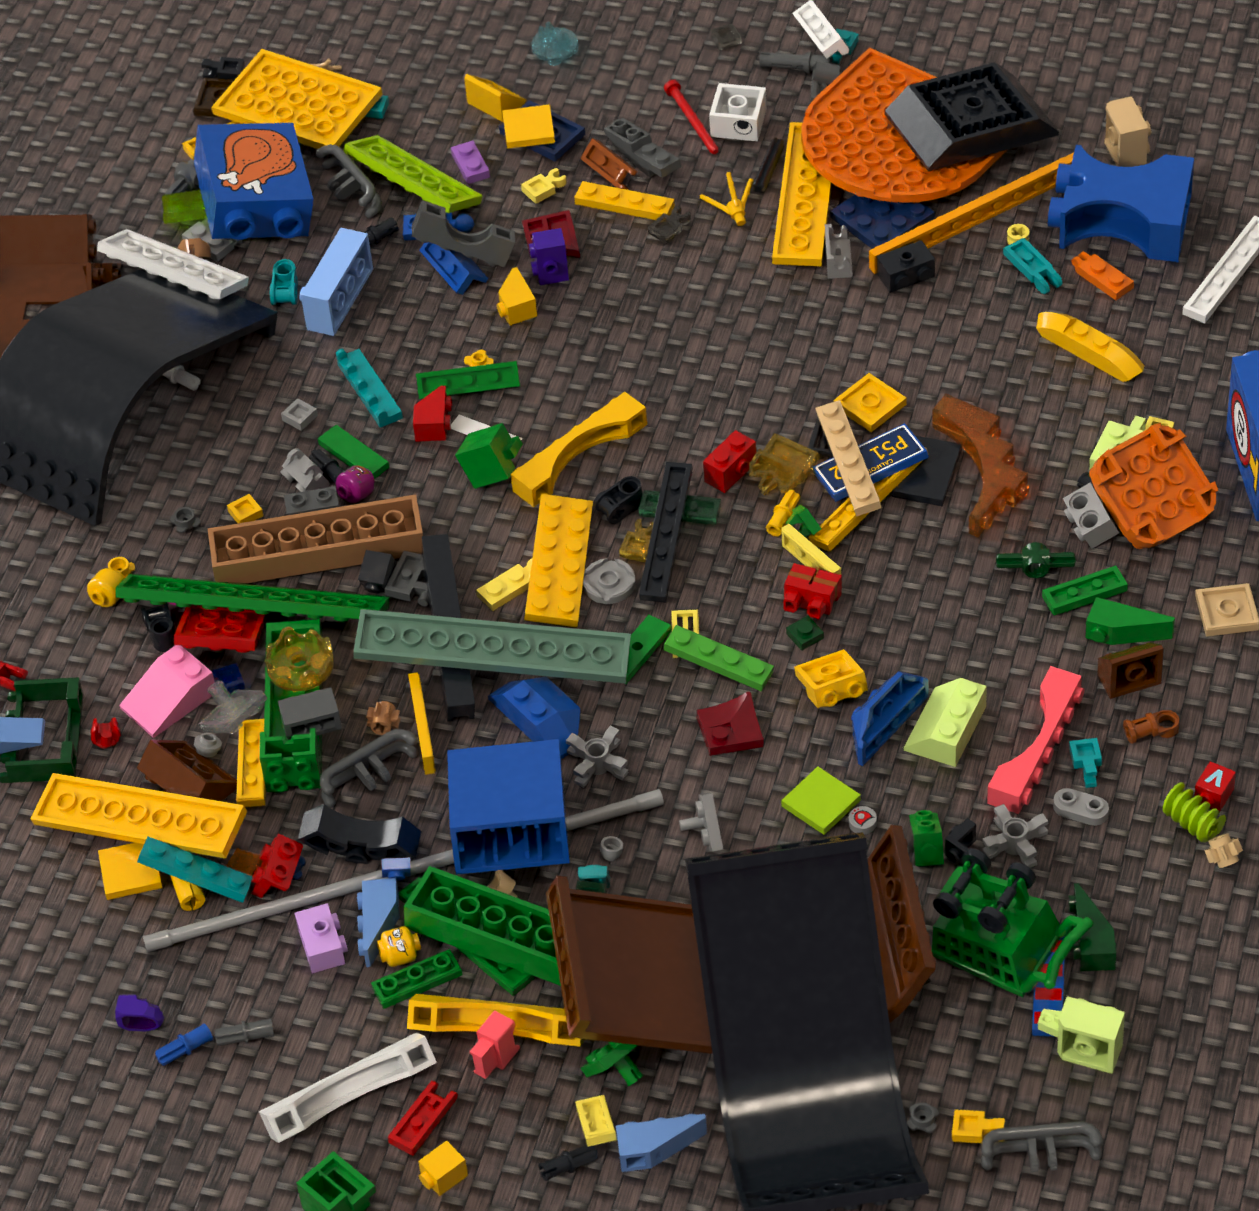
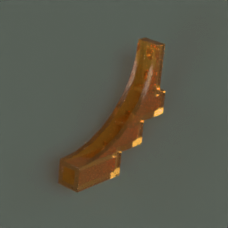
M945 394L932 410V427L946 434L955 442L962 444V447L973 459L981 475L983 488L978 503L969 515V534L979 537L985 529L990 528L994 517L998 512L1001 513L1004 510L1006 504L1015 507L1021 499L1024 500L1030 488L1028 485V473L1013 467L1015 463V457L1013 456L1014 445L999 439L1001 435V428H999L1000 416Z

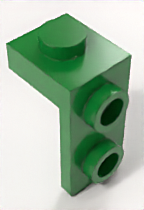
M920 810L915 814H910L909 821L913 834L915 866L944 864L942 830L938 814L936 812L932 813L929 810Z

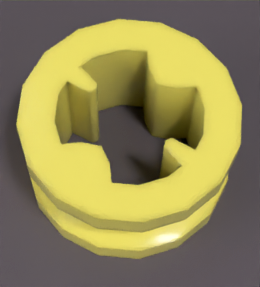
M1023 224L1011 225L1007 230L1008 244L1010 245L1022 238L1029 242V228Z

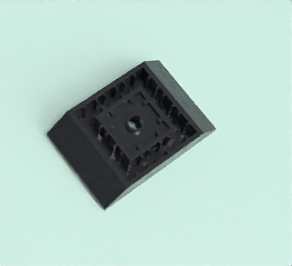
M995 62L908 85L885 110L886 117L928 172L1059 135L1058 129L1016 77Z

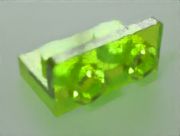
M200 190L162 195L164 224L207 218Z

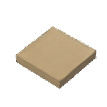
M1249 583L1196 589L1195 597L1206 637L1259 630V617Z

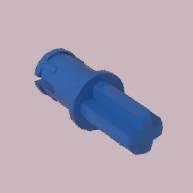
M203 1023L183 1036L181 1034L177 1035L178 1039L156 1050L155 1055L160 1064L167 1065L185 1054L191 1055L192 1050L208 1041H212L213 1036L207 1025Z

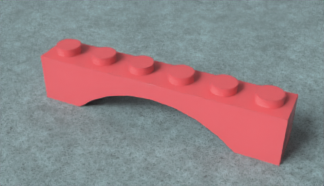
M1050 666L1040 685V705L1045 718L1041 732L1034 743L1021 755L998 766L988 785L987 804L996 807L1004 804L1008 811L1016 814L1020 813L1024 804H1029L1034 784L1038 785L1041 781L1044 764L1050 763L1055 743L1059 744L1062 740L1065 723L1070 724L1074 715L1075 704H1080L1082 701L1084 688L1081 687V675Z

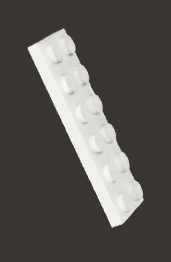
M128 229L98 241L97 251L106 254L107 257L120 259L127 262L129 266L145 269L149 274L165 277L169 282L183 284L192 291L208 294L212 299H223V297L248 286V276Z

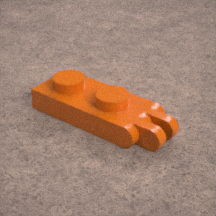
M1083 251L1071 259L1077 274L1114 300H1118L1134 288V281L1096 254L1090 256Z

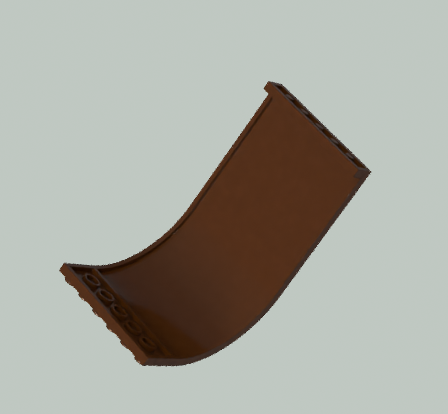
M891 825L868 858L889 1024L907 1008L936 968V960L933 957L930 946V935L927 932L924 921V910L921 909L918 896L919 889L915 884L913 875V864L909 859L907 840L904 838L902 826ZM556 876L546 892L569 1037L712 1054L691 904L569 889L568 877Z

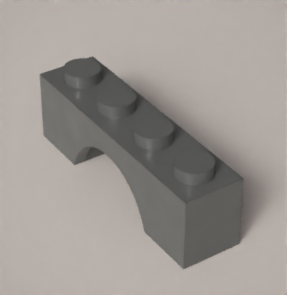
M422 200L412 223V237H415L418 241L439 245L444 250L460 252L468 258L484 260L492 266L499 265L505 267L515 245V231L495 224H491L485 230L478 233L460 232L451 226L447 220L446 208Z

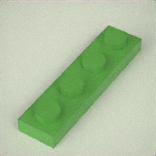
M678 625L674 627L664 643V651L761 692L773 674V665Z

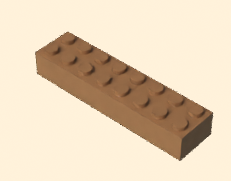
M416 495L208 528L215 582L246 584L361 565L366 550L391 554L394 559L400 558L403 551L422 554L421 537L423 532Z

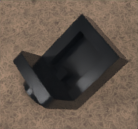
M967 818L960 825H955L945 838V856L951 863L963 867L962 856L976 841V823Z

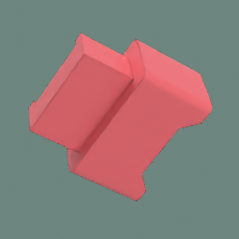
M493 1011L476 1032L478 1042L470 1051L475 1066L474 1073L485 1079L496 1067L503 1070L520 1050V1046L515 1045L513 1036L516 1026L515 1021L497 1011Z

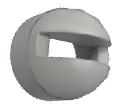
M608 836L601 840L600 853L605 860L614 861L621 856L623 842L619 838Z

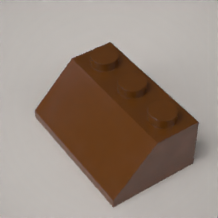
M150 740L137 766V769L145 774V779L151 783L158 784L164 789L163 792L222 801L237 789V780L209 758L199 755L196 749L186 741Z

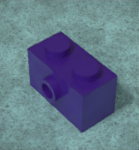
M557 228L532 233L533 243L529 244L531 259L535 258V261L531 262L533 276H538L540 285L568 281L566 246L562 229Z

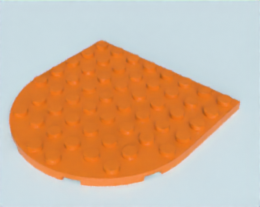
M872 48L867 49L817 95L806 109L801 126V143L804 153L818 173L835 186L859 197L887 202L920 203L954 194L974 183L1007 150L928 172L886 117L885 110L908 85L937 77Z

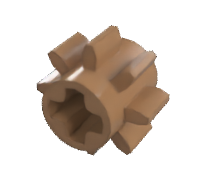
M376 702L375 708H368L366 716L368 719L367 726H370L371 730L378 735L391 731V728L398 729L400 710H396V707L390 702Z

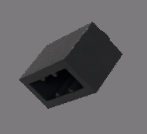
M920 240L878 255L877 275L891 293L935 277V258L923 241Z

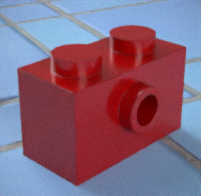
M735 430L703 460L704 482L726 493L757 463L756 441Z

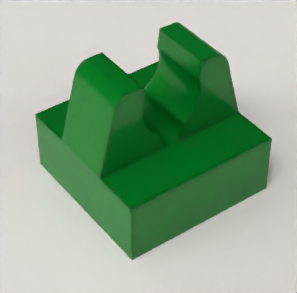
M798 505L793 509L792 515L786 521V524L789 523L791 526L797 523L801 524L798 532L804 537L811 534L815 535L821 530V527L809 510L802 505Z

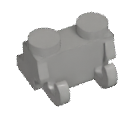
M295 448L288 453L280 473L290 483L295 479L298 482L295 487L300 492L326 488L330 485L329 481L323 476L322 470L300 449Z

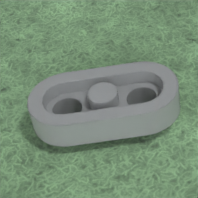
M1070 788L1061 789L1054 795L1053 808L1059 816L1093 826L1101 825L1108 819L1109 805L1101 797Z

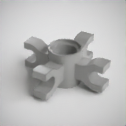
M610 725L602 739L594 738L587 742L574 733H571L566 739V744L570 745L567 753L585 759L573 770V773L577 775L574 780L575 784L584 788L593 774L601 775L607 771L620 780L626 777L628 769L624 767L628 764L627 760L610 754L621 743V740L617 738L620 734L619 729Z
M1004 804L995 807L994 812L997 817H994V822L1003 833L983 838V843L986 847L982 848V852L991 859L1005 850L1008 854L1019 855L1022 863L1029 868L1036 866L1037 861L1034 857L1037 856V851L1028 840L1048 834V830L1045 827L1048 825L1047 818L1042 813L1026 822L1021 818H1012Z

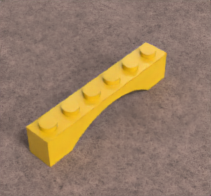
M626 392L613 398L607 405L594 412L579 425L574 426L571 431L560 439L555 440L542 452L537 453L531 460L516 468L511 473L513 492L532 507H535L540 503L541 494H553L560 472L578 454L603 442L630 438L647 425L646 407Z
M415 994L409 999L407 1029L433 1032H477L492 1012L497 1011L515 1021L516 1026L513 1035L537 1039L551 1044L581 1046L586 1040L569 1037L565 1008Z

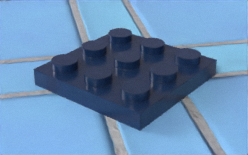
M854 195L830 211V218L839 225L846 226L847 231L873 249L934 220L935 212L922 202H887Z

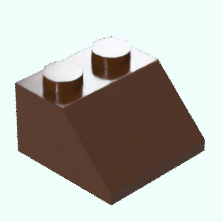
M1146 643L1099 657L1097 675L1109 698L1112 699L1161 684L1163 646L1161 644Z

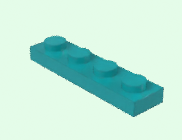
M149 836L137 860L140 864L242 903L251 885L252 876Z

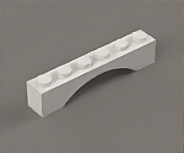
M414 1033L259 1111L270 1138L279 1143L305 1130L318 1119L343 1104L381 1086L412 1076L437 1062L426 1037L419 1033Z

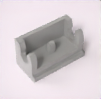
M825 224L828 279L853 277L850 239L847 237L846 226L842 225L840 234H834L832 224Z

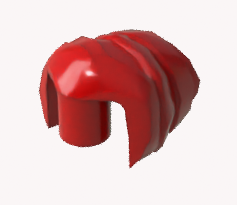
M97 718L93 719L90 732L92 743L102 749L116 745L121 736L117 719L112 718L109 723H97Z

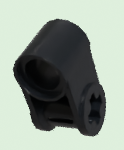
M633 476L622 478L609 489L599 493L593 502V507L599 512L602 511L607 516L609 523H619L623 518L643 506L644 498L641 481Z
M167 602L164 605L150 609L140 608L146 630L149 631L154 648L159 652H167L174 647L175 630Z

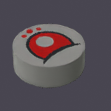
M860 806L854 808L849 813V827L854 833L863 832L865 835L875 830L877 815L873 809Z

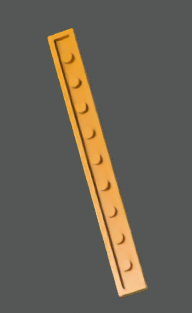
M1074 152L928 223L918 226L905 234L897 236L880 246H876L869 250V269L874 274L877 273L878 255L920 240L923 241L927 248H930L1055 188L1059 163L1072 164Z

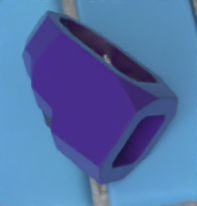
M122 994L118 996L115 1015L119 1027L128 1031L145 1032L155 1030L162 1025L165 1018L159 1006L151 1004L146 998H139L137 994Z

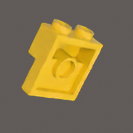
M844 649L794 666L796 677L806 687L808 698L817 708L831 707L840 700L857 698L863 692L868 691L865 672Z

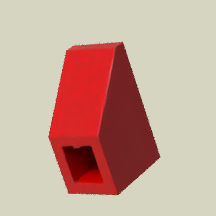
M446 386L438 387L414 405L413 429L415 442L446 441L447 430H451V415H448V411H452V397L447 396Z

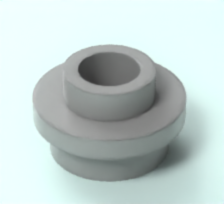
M203 733L195 737L194 746L196 747V752L201 756L213 757L221 749V740L212 733Z

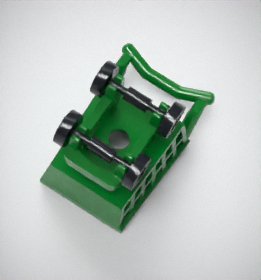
M974 848L967 849L962 856L963 867L955 869L941 892L933 900L934 909L941 914L933 926V957L1022 998L1026 993L1031 992L1039 982L1044 983L1047 989H1053L1056 985L1061 964L1073 945L1093 926V920L1089 917L1083 919L1069 915L1059 924L1047 900L1029 896L1027 889H1030L1036 881V875L1031 868L1022 863H1012L1006 871L1008 881L986 874L991 867V861L985 853ZM1064 937L1048 963L1047 972H1040L1060 938ZM953 938L958 939V943L954 942ZM966 942L971 944V948L966 947ZM978 947L983 948L984 954L979 952ZM953 950L959 952V957L953 954ZM991 952L996 953L997 959L992 958ZM966 956L972 958V963L967 961ZM1004 957L1009 958L1010 965L1005 963ZM980 962L985 963L986 969L980 967ZM994 967L999 969L1000 976L994 973ZM1008 973L1013 975L1014 982L1009 980Z

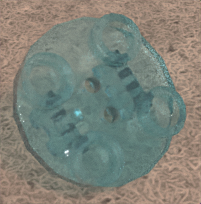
M549 21L546 22V28L539 27V32L533 37L531 43L533 54L544 61H548L550 65L560 64L562 60L571 57L579 49L577 36L572 31L566 28L553 27Z

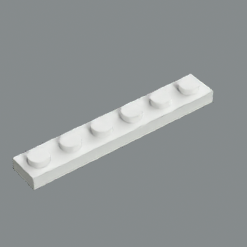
M1254 215L1183 307V315L1202 323H1206L1259 254V217Z

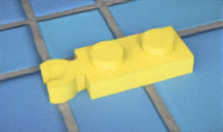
M532 559L527 562V566L524 568L517 564L476 590L477 597L494 611L528 590Z

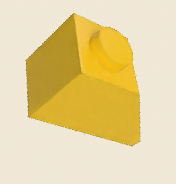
M517 267L512 268L498 292L500 302L497 303L500 317H505L509 326L537 317L534 295Z

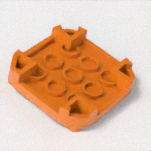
M1161 423L1151 425L1147 430L1110 450L1108 449L1095 461L1089 471L1097 494L1122 534L1136 549L1158 546L1189 529L1207 517L1214 510L1216 504V492L1218 491L1215 481L1209 482L1183 441L1186 435L1180 429L1175 430L1169 426L1161 425Z

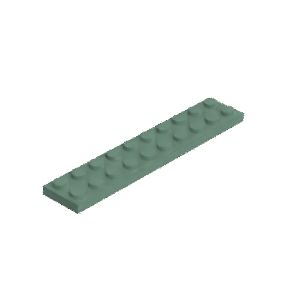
M361 609L353 654L354 659L626 684L631 634Z

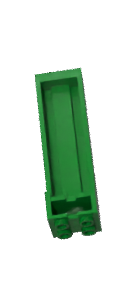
M320 619L266 623L264 732H260L259 758L267 792L289 791V786H298L300 790L321 788L322 734L317 735L316 729L310 728V734L293 735L290 740H287L278 706L279 700L323 689V633Z

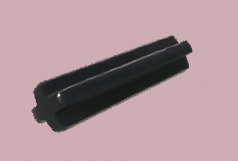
M773 138L753 182L754 192H765L784 149L783 139Z

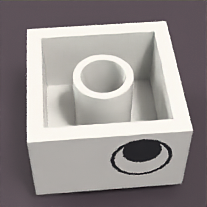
M718 83L709 114L710 136L758 141L767 110L766 88Z

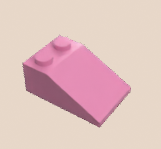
M175 645L155 660L119 705L120 709L149 735L155 738L217 693L213 673L184 647Z

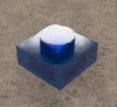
M237 663L212 671L219 697L245 689Z

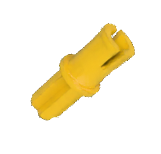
M794 490L786 492L780 504L774 507V514L766 525V531L770 535L780 536L782 527L786 525V521L792 515V510L800 500V495Z

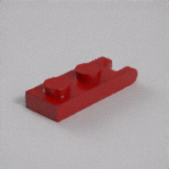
M432 1080L388 1135L389 1144L414 1156L455 1103L458 1093L452 1090L443 1098L435 1094L439 1084Z

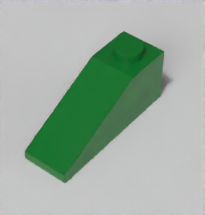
M1096 597L1086 620L1085 638L1109 645L1168 640L1174 636L1175 617Z

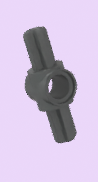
M193 159L188 162L182 161L177 165L174 173L175 182L165 192V196L171 202H174L185 191H191L193 188L200 189Z

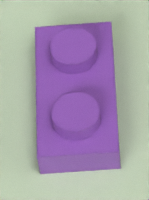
M474 141L451 147V154L467 184L490 178L489 169Z

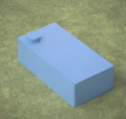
M340 228L305 287H302L299 298L302 301L307 330L335 336L373 271L368 233Z

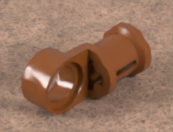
M1163 710L1153 714L1149 712L1145 714V717L1133 721L1124 720L1123 727L1128 741L1132 744L1136 743L1137 739L1149 735L1171 738L1179 732V716L1171 710ZM1164 720L1172 721L1174 725L1169 728H1164L1160 726L1159 723Z

